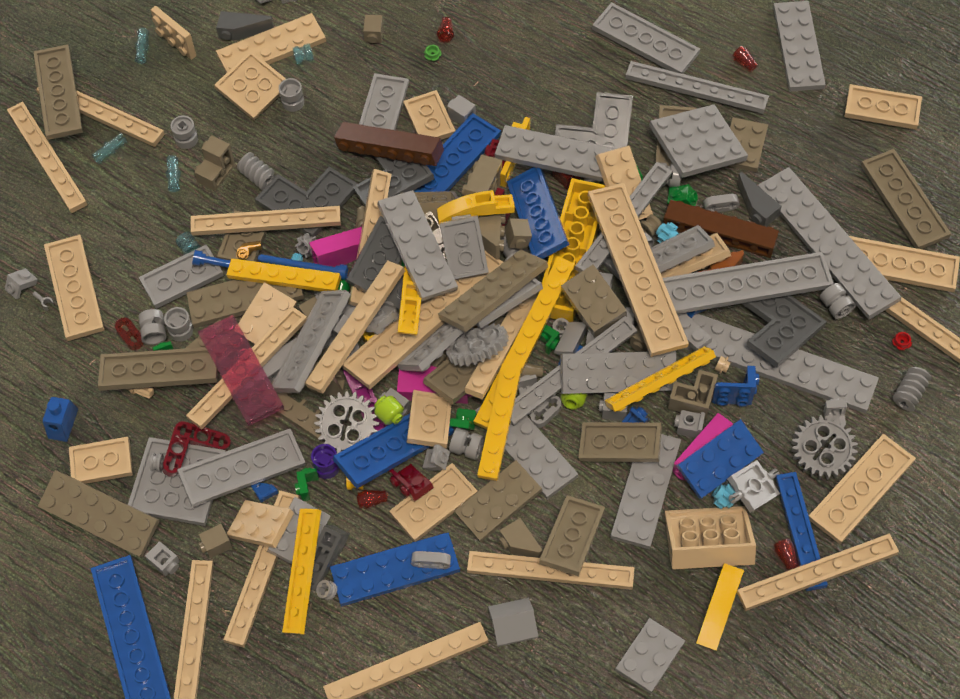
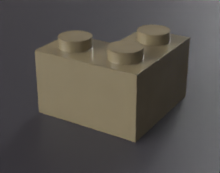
M211 135L208 141H205L201 149L204 160L196 167L194 173L197 183L216 191L234 168L235 161L230 144Z
M699 370L694 386L674 382L668 409L678 412L685 410L700 414L704 412V419H707L718 374Z

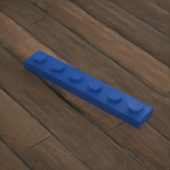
M791 472L776 475L775 479L799 567L819 560L820 555L797 473ZM827 581L809 587L806 591L827 588Z

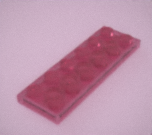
M233 315L198 331L204 346L248 426L284 409L280 398Z

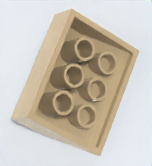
M746 506L723 507L722 509L703 508L665 511L672 569L723 567L724 563L731 566L755 565L756 543Z

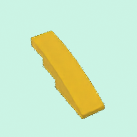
M404 266L405 272L402 281L397 333L417 336L421 298L416 291L406 266Z
M724 563L700 630L697 644L717 650L744 570Z

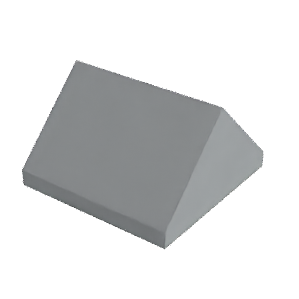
M529 598L488 606L497 647L538 638L534 610Z

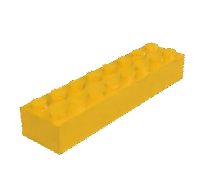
M574 178L571 179L560 217L569 245L549 256L548 268L545 270L542 286L557 257L573 262L576 266L596 240L599 224L587 195L588 191L606 187L605 185ZM574 268V270H573V272H572V274H571L569 280H570L571 278H573L574 276H576L577 274H579V272L576 271L575 268ZM563 293L550 318H564L568 322H573L576 311Z

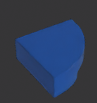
M259 482L251 485L260 503L278 494L277 489L271 484Z

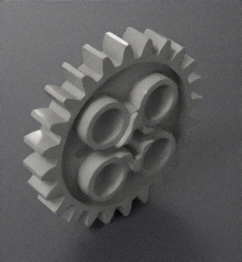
M492 323L490 326L487 325L481 329L479 327H472L471 330L460 335L456 339L455 344L446 348V354L450 362L454 363L455 366L458 364L460 366L464 364L469 366L471 363L476 365L478 361L483 363L486 358L491 359L492 355H498L497 351L504 350L503 347L507 346L506 342L509 341V336L504 326H500V324L495 326V323Z
M346 391L345 397H342L341 393L338 392V398L336 399L331 395V402L329 403L324 400L326 407H319L322 414L315 415L320 419V421L314 422L315 425L320 426L315 432L322 434L318 440H326L324 444L336 448L337 454L372 435V433L377 432L374 426H378L379 422L374 421L377 416L372 414L375 407L368 408L371 402L369 400L363 402V395L357 399L356 392L353 393L352 397H350L348 391ZM338 407L345 408L343 416L338 417L335 415V410ZM353 407V410L349 417V422L352 423V425L347 426L345 432V439L341 441V436L343 435L345 426L342 424V422L347 421L349 408ZM357 412L364 413V419L360 422L354 420V415ZM339 426V433L335 436L330 435L331 427ZM352 431L359 433V437L355 441L349 440V434Z
M820 415L818 421L812 417L811 423L805 420L803 423L804 427L798 426L799 432H795L793 435L796 439H792L791 444L795 445L792 447L791 452L796 453L793 459L800 460L797 466L804 465L803 472L810 470L811 477L817 473L818 479L825 475L826 479L829 480L831 474L837 478L838 471L844 475L846 472L845 468L848 470L851 468L852 465L850 463H854L856 460L853 456H856L858 453L854 449L858 443L852 442L856 436L849 435L851 428L845 430V422L839 425L838 418L832 422L830 416L824 420L822 415ZM818 431H824L827 436H820ZM832 435H836V437L829 443L828 447L822 451L820 456L816 460H813V457L816 456L820 448L828 442L829 438ZM834 444H841L843 446V449L840 450L835 448ZM811 445L815 451H808L805 446ZM821 458H828L831 463L825 464Z

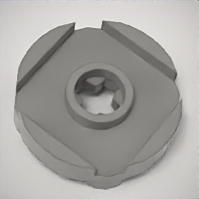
M385 301L383 303L384 305L381 306L365 330L366 332L380 334L385 330L386 326L399 318L397 309L392 302Z

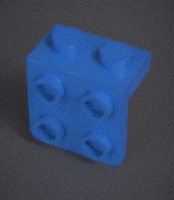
M747 366L743 383H715L712 403L720 406L736 404L738 406L752 405L754 394L757 393V385H759V374L756 373L755 366Z

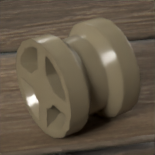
M650 214L647 220L642 221L640 224L644 233L653 237L662 223L655 215Z

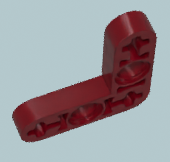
M178 422L174 427L162 465L163 473L169 477L178 474L177 469L182 466L188 444L227 451L231 443L230 437L225 433L205 427L201 430L195 424L189 422ZM182 428H185L184 435L180 434ZM192 430L195 431L193 438H190ZM199 433H204L207 435V440L199 441L196 436ZM211 436L214 437L212 444L209 443ZM220 439L224 440L223 446H219ZM180 445L183 451L175 453L172 450V446ZM172 458L176 459L175 468L169 470L168 465H170Z

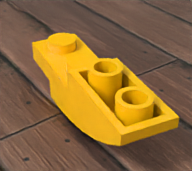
M493 190L462 196L437 208L439 225L441 222L451 221L454 216L515 213L512 194L494 196Z

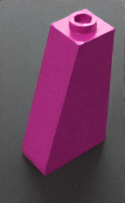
M362 227L310 242L313 263L336 267V265H346L356 260Z
M430 365L423 372L399 369L397 392L409 401H412L413 390L436 393L425 385L423 380L425 376L437 367ZM465 394L456 403L468 404V399L472 395Z
M717 413L674 462L673 472L675 476L680 480L686 481L676 465L733 423Z

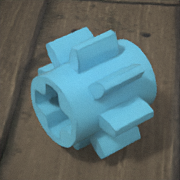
M672 222L670 224L662 223L656 231V235L659 237L657 241L661 243L678 235V227Z
M728 483L724 486L720 484L712 494L715 500L714 504L720 509L733 506L731 503L733 499L729 501V496L736 492L731 484Z

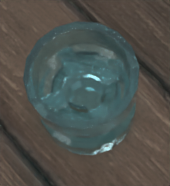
M310 43L304 44L303 47H292L296 64H301L305 60H314Z
M184 232L176 239V244L182 249L184 255L201 247L197 241H194L195 238L191 235V232Z

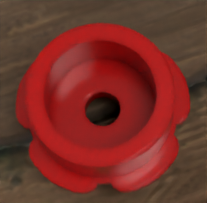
M899 332L894 336L895 338H893L892 343L897 349L905 350L911 347V336L908 333Z

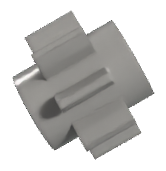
M307 233L297 238L298 243L295 247L306 258L311 256L309 243L315 241L316 236L312 237Z

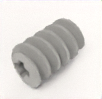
M252 152L245 154L237 164V170L254 182L256 186H259L261 190H264L276 177L274 176V170L272 168L269 169V166L264 164L262 160H259L257 156H254Z
M919 367L909 368L893 395L896 405L903 410L913 412L915 406L919 403L918 400L922 397V393L926 390L925 387L929 385L928 381L932 379L929 372Z

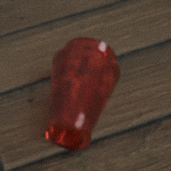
M450 17L442 18L437 31V37L441 42H449L454 37L452 19Z
M740 46L732 55L734 61L747 68L750 72L759 65L747 47Z
M361 490V492H358L357 502L359 509L364 508L366 510L387 502L386 490Z
M789 538L774 544L775 553L788 571L799 567L794 544L790 542Z

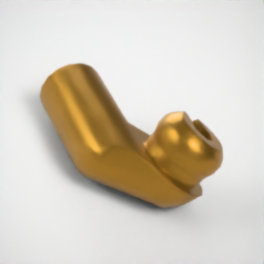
M261 242L243 243L237 250V258L245 260L252 251L262 250Z

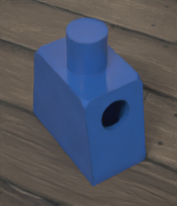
M57 397L50 398L43 417V425L48 439L68 442L78 412V408L71 400Z

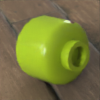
M588 393L561 394L560 399L565 407L577 409L584 405Z
M384 395L374 405L375 415L385 425L393 423L396 425L403 418L404 407L393 396Z

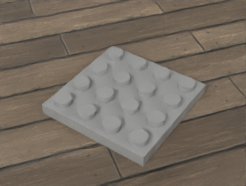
M715 104L650 121L649 126L681 178L743 162L748 158V154Z
M149 437L128 505L153 517L206 526L213 500L192 507L178 474L169 477L163 471H158L157 469L150 471L149 462L151 454L156 453V455H159L161 453L165 459L170 441ZM188 444L181 468L224 453L226 450ZM180 445L172 446V450L175 453L183 451ZM172 458L170 465H168L169 470L175 468L176 459Z

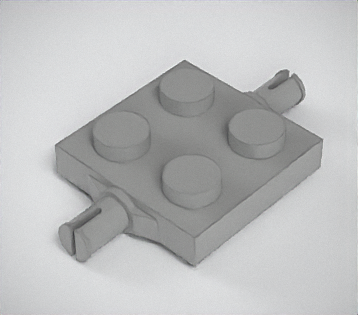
M756 460L731 475L727 480L736 493L729 496V501L733 499L731 503L734 504L741 499L751 513L777 497L780 492L775 487L773 479L776 475H779V472L775 473L778 470L773 469L767 472Z

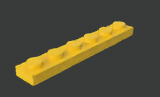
M232 258L226 274L228 279L257 283L265 282L271 285L314 291H337L341 280L340 273Z
M705 346L604 400L606 406L614 412L624 410L632 402L642 400L643 396L659 391L660 387L666 384L674 383L678 377L692 373L699 366L707 365L710 363V360L716 357L714 350Z
M502 364L478 469V478L498 481L522 367L508 364Z
M300 509L283 633L304 635L321 517V510Z

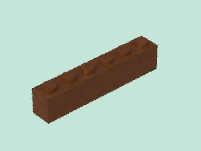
M342 122L334 136L338 149L342 151L423 165L436 166L444 152L440 137Z
M670 200L663 221L665 224L672 222L678 227L677 231L681 233L699 225L709 236L718 233L726 246L767 258L772 257L779 230L770 226H762L752 221L741 220L735 216L723 215L717 211H709L699 206H692L682 201Z

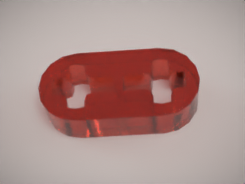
M129 318L118 319L115 323V328L123 342L131 350L140 349L143 346L141 334ZM122 325L127 326V332L121 327ZM133 336L137 342L131 341L130 337Z

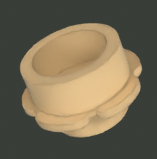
M721 356L714 370L720 372L719 374L722 371L726 373L731 363L727 361L729 357Z

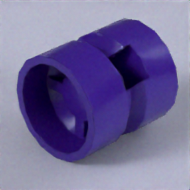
M328 444L316 446L311 453L313 467L317 469L318 476L323 479H330L336 476L340 469L333 461V456L337 452L334 447Z

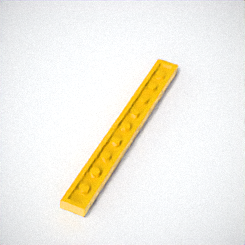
M557 257L542 286L543 289L540 290L503 364L520 366L523 371L562 294L561 285L569 280L575 268V263ZM500 370L473 421L475 425L488 429Z

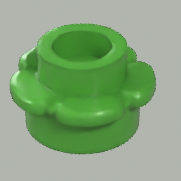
M429 45L424 51L425 58L430 61H436L441 56V50L436 45Z

